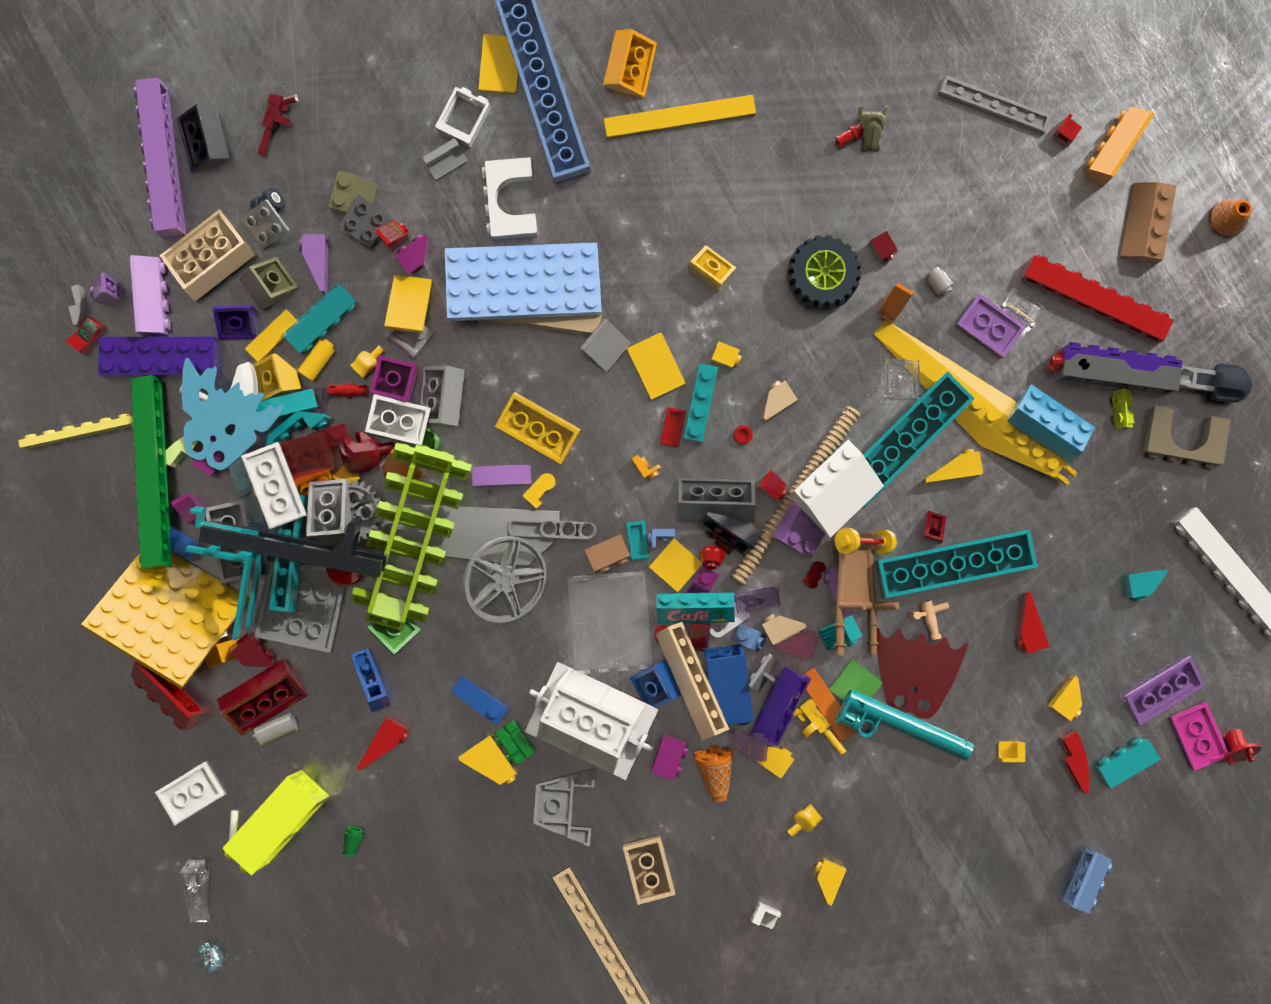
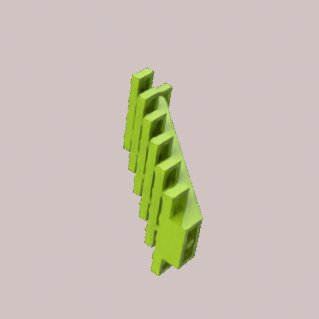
M396 443L392 459L410 464L407 477L401 476L398 473L387 472L383 488L402 493L399 505L396 506L390 502L379 501L375 517L392 521V529L390 535L379 530H371L366 545L385 550L384 554H387L388 557L389 553L392 552L417 559L415 572L398 569L393 565L387 564L385 571H380V577L364 575L377 579L373 592L365 588L354 587L350 602L368 607L365 621L402 631L406 618L423 623L426 620L429 608L419 603L413 604L411 600L414 590L433 595L437 579L429 575H420L419 573L423 561L441 566L446 551L441 550L439 547L428 546L431 533L450 538L455 523L446 518H437L440 504L458 509L463 493H459L456 490L445 489L448 476L467 481L472 465L461 460H454L453 455L444 451L440 452L430 449L427 446L416 445L413 448L407 444ZM415 466L443 474L440 487L436 484H428L412 478ZM410 495L434 502L432 514L420 513L408 507H403L406 496ZM398 523L426 531L423 544L418 541L412 542L400 536H395ZM381 581L409 588L406 601L401 598L388 597L384 593H378Z

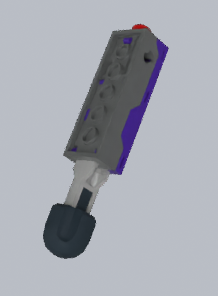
M1070 342L1069 345L1059 349L1058 353L1051 357L1049 366L1052 372H1056L1055 380L1130 389L1132 391L1170 395L1179 391V388L1208 391L1214 401L1228 403L1244 400L1253 386L1249 373L1244 368L1236 365L1219 363L1214 367V370L1182 366L1183 360H1177L1176 356L1166 355L1162 358L1157 357L1156 353L1140 355L1138 351L1127 350L1126 352H1119L1118 348L1111 347L1104 350L1100 349V346L1097 345L1082 347L1080 343Z

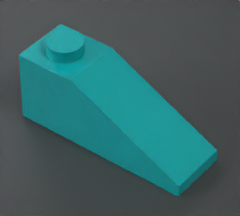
M308 389L262 401L259 403L256 412L265 410L269 405L276 408L283 404V410L274 422L276 423L289 418L297 411L306 412L318 407L313 389Z

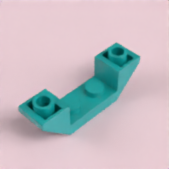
M297 411L268 434L266 446L277 442L279 444L280 442H285L290 438V434L301 429L305 422L312 430H322L327 427L331 418L325 414ZM280 445V447H281V449H282V452H283V454H284V457H286L288 454L285 452V450H284V449L282 448V446Z

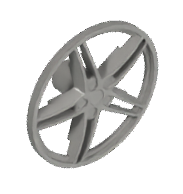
M505 536L487 542L475 552L465 569L463 592L466 602L474 613L494 623L510 622L524 616L536 605L544 591L547 575L545 561L533 544L519 537ZM509 542L501 564H492L479 558L489 548L497 544ZM520 544L527 547L533 553L539 568L515 569ZM477 561L487 566L486 572L476 566L475 562ZM472 568L490 580L478 593L479 596L474 601L469 590ZM538 573H539L538 576H533V577H530V576H529V577H525V578H520V579H519V575H530V574H538ZM539 579L534 595L520 609L514 585ZM501 592L511 614L494 616L480 609ZM510 592L512 593L513 600L516 604V612L508 595V593Z

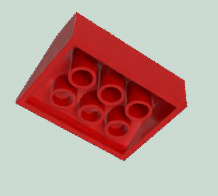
M134 662L130 675L134 679V685L139 689L143 688L148 693L146 695L148 699L153 703L157 702L161 706V712L166 716L170 715L175 720L173 723L177 728L189 730L205 714L181 688L140 663Z

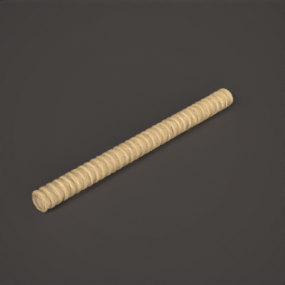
M846 406V411H843V415L839 416V421L835 422L836 426L832 427L833 430L829 431V436H826V440L822 441L823 445L818 447L819 451L816 450V455H813V459L809 460V465L805 466L806 470L802 471L803 474L799 475V480H796V484L792 485L793 489L788 491L789 495L815 472L833 452L837 451L836 448L840 447V442H843V438L847 436L846 433L851 431L850 427H853V423L857 422L856 418L861 416L856 409ZM789 495L785 496L786 499L782 500V505H779V509L775 510L776 514H773L772 519L768 520L769 524L765 525V530L762 529L763 533L760 535L755 547L745 556V559L741 560L742 563L738 564L739 568L734 570L735 574L731 575L738 583L746 585L745 581L750 579L749 575L753 574L752 571L756 570L755 566L760 564L759 561L763 560L762 556L767 554L766 550H769V546L773 545V540H776L772 535L793 501Z

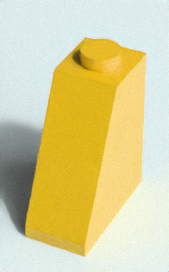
M489 735L458 757L461 762L499 785L503 783L508 785L516 779L514 776L517 774L516 769L507 760L505 753L497 745L492 735Z

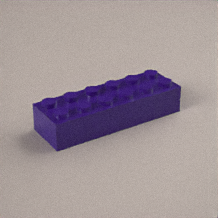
M214 336L99 337L98 375L104 378H138L149 375L158 378H182L185 359L189 358L199 376L207 368L212 369L216 366V378H219V339Z

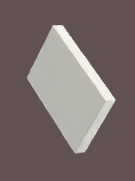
M207 762L200 764L155 792L174 826L226 795Z

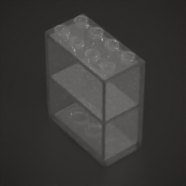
M645 571L567 577L574 671H579V674H590L593 669H598V673L610 672V668H618V671H628L630 666H637V670L649 669V665H652Z

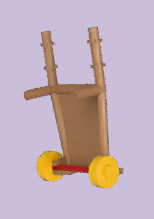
M843 528L831 537L835 538V546L839 551L836 624H834L836 626V643L834 644L836 646V655L844 656V646H846L844 643V626H846L844 624V610H869V623H867L869 625V642L867 644H869V654H877V644H879L877 642V625H879L877 623V610H898L899 603L876 602L873 550L877 554L888 555L895 550L897 540L894 533L890 530H878L874 534H858L852 528Z

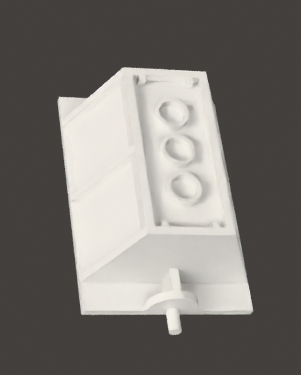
M556 663L547 685L543 686L540 693L532 689L529 695L537 699L534 705L536 707L525 730L526 733L624 780L627 779L641 749L652 752L654 748L646 744L645 740L659 709L562 663Z

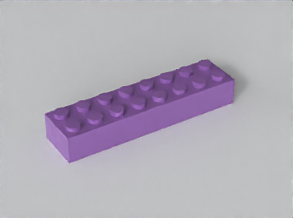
M158 77L135 80L136 87L133 88L135 98L138 99L136 113L138 118L140 117L141 123L138 125V131L143 139L140 147L142 154L145 155L143 170L145 174L147 173L148 181H145V187L150 195L147 203L149 211H152L150 226L163 239L185 236L186 231L168 88Z

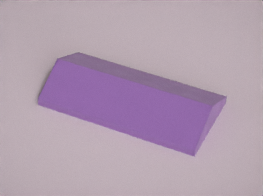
M1188 656L1124 696L1128 709L1138 725L1141 726L1203 688L1205 684L1192 656Z

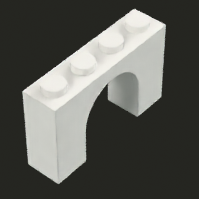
M531 158L485 161V167H482L483 179L487 181V186H484V197H488V205H485L486 216L490 217V223H487V234L491 235L492 240L538 236L535 214L509 215L503 212L497 205L498 193L505 185L512 182L533 181Z

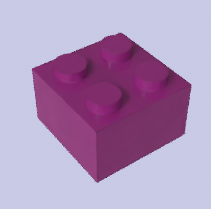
M379 355L369 393L410 403L419 367L413 363Z
M663 733L651 773L673 781L675 776L679 777L682 769L681 764H679L681 758L685 759L688 751L686 742Z

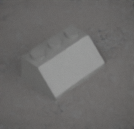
M423 366L418 405L431 408L427 424L458 426L464 369L451 366Z

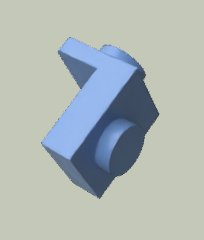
M740 623L733 641L756 652H760L765 645L767 635Z

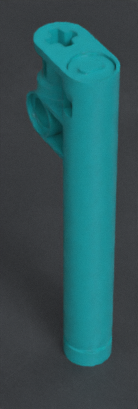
M853 689L848 691L835 719V724L839 725L842 723L863 737L872 736L880 722L964 761L969 759L974 748V744L969 741H965L956 735ZM870 723V727L867 730H861L862 724Z

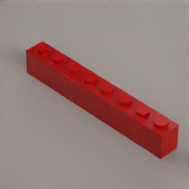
M1034 255L1030 259L1021 279L1157 343L1165 340L1174 321L1169 318L1168 314L1160 311L1156 312L1147 304L1134 302L1135 299L1130 296H1121L1113 288H1104L1096 280H1087L1079 272H1070L1062 264H1053L1045 256Z

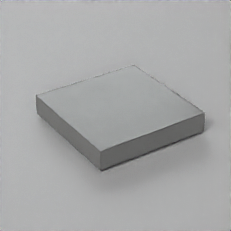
M604 319L581 346V349L607 372L631 342L608 320Z

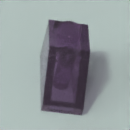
M778 587L761 588L734 595L737 614L781 606Z

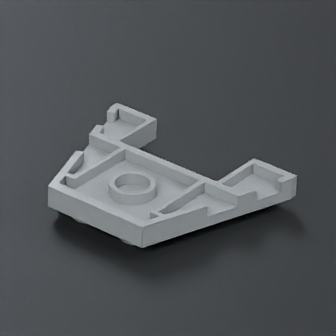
M592 769L536 784L533 824L566 836L583 845L590 846L591 828L571 826L574 786L594 788L596 770Z

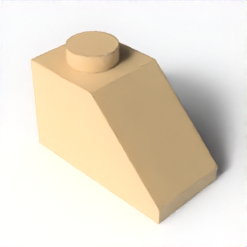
M777 381L770 386L771 390L768 392L763 414L764 422L797 402V397L786 381L782 383Z
M774 614L764 618V623L761 624L771 645L807 627L805 623L779 615L775 617Z

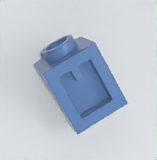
M652 529V533H648V545H652V549H656V537H660V541H671V537H675V529Z

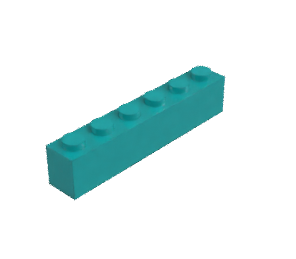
M299 495L307 514L308 496ZM306 516L279 526L278 533L304 538ZM275 557L269 610L296 612L301 562Z

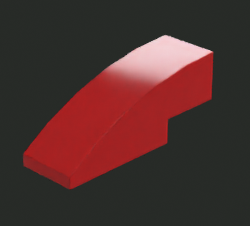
M1072 730L1059 737L1068 753L1062 760L1080 792L1086 794L1089 792L1087 756L1078 732Z

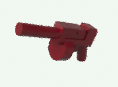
M275 94L269 95L267 101L269 105L262 122L265 131L257 154L265 156L273 130H277L278 126L289 128L291 120L281 115L282 111L287 112L289 104L298 102L297 95L288 97Z

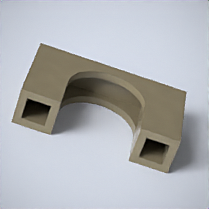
M1158 406L1150 408L1143 453L1148 454V457L1159 459L1160 456H1163L1172 462L1185 460L1186 464L1189 465L1201 463L1205 464L1206 468L1211 469L1224 465L1231 423L1230 419L1214 416L1206 418L1201 444L1195 450L1187 451L1178 447L1171 436L1174 409Z

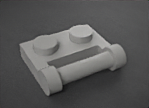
M425 325L423 333L401 331L417 344L414 348L395 334L396 330L387 329L383 337L393 341L407 352L408 356L413 360L432 338L434 332Z

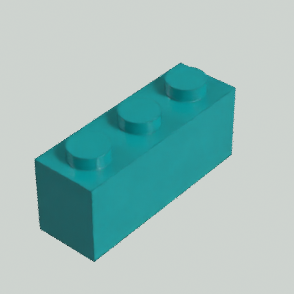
M1137 738L1131 742L1132 745L1128 748L1122 747L1114 752L1115 755L1111 758L1105 757L1098 761L1099 765L1094 768L1106 788L1112 789L1161 760L1149 739Z

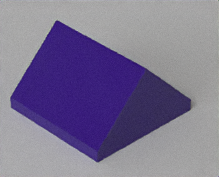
M252 305L213 306L212 310L219 340L255 339L257 337V310Z

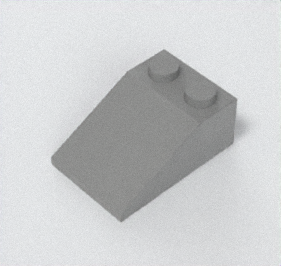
M338 479L309 482L306 537L315 541L339 543L346 535L347 524L352 520L348 480Z

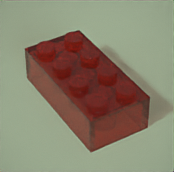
M326 431L279 443L293 480L336 468ZM259 449L248 451L247 454Z

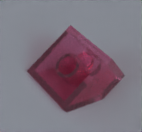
M803 629L802 632H797L774 644L772 648L813 660L819 637L815 636L816 632Z

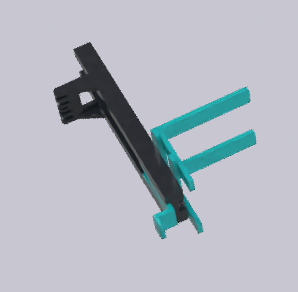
M195 506L190 509V513L197 514L195 528H200L198 542L210 544L211 546L209 548L189 545L186 547V552L244 563L232 640H237L240 637L251 564L255 558L256 563L245 625L247 628H250L253 624L264 555L374 577H380V571H385L387 554L357 549L362 523L361 516L354 517L347 524L346 535L336 545L213 520L207 522L205 521L206 508ZM225 547L240 550V552L233 554L219 550Z

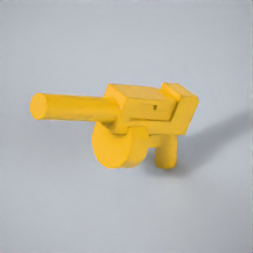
M809 699L795 710L792 717L798 716L802 722L807 717L811 724L802 731V734L808 738L815 731H818L820 734L823 733L841 756L846 752V749L829 730L831 725L818 711L817 705L812 699Z

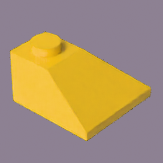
M271 354L253 364L257 376L258 391L264 394L261 401L291 394L301 389L296 370L277 354Z

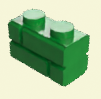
M515 720L494 733L496 735L494 738L495 742L500 748L503 746L507 751L505 756L511 764L514 762L515 765H518L536 752Z

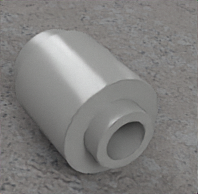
M936 267L926 275L927 282L938 296L941 294L945 296L952 291L951 286L953 283L943 270Z

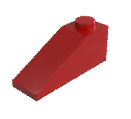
M770 470L758 486L757 491L774 502H777L778 499L782 501L787 493V490H785L787 484L775 472Z
M1031 591L1023 593L1018 628L1019 640H1017V645L1024 654L1050 647Z
M386 717L356 769L361 770L398 746L399 743L403 744L408 736V733H406L408 728L392 718Z

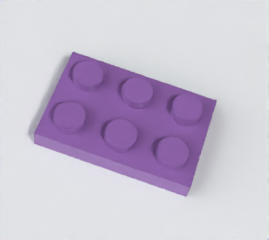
M980 293L956 324L1001 358L1005 357L1026 328L1025 325Z

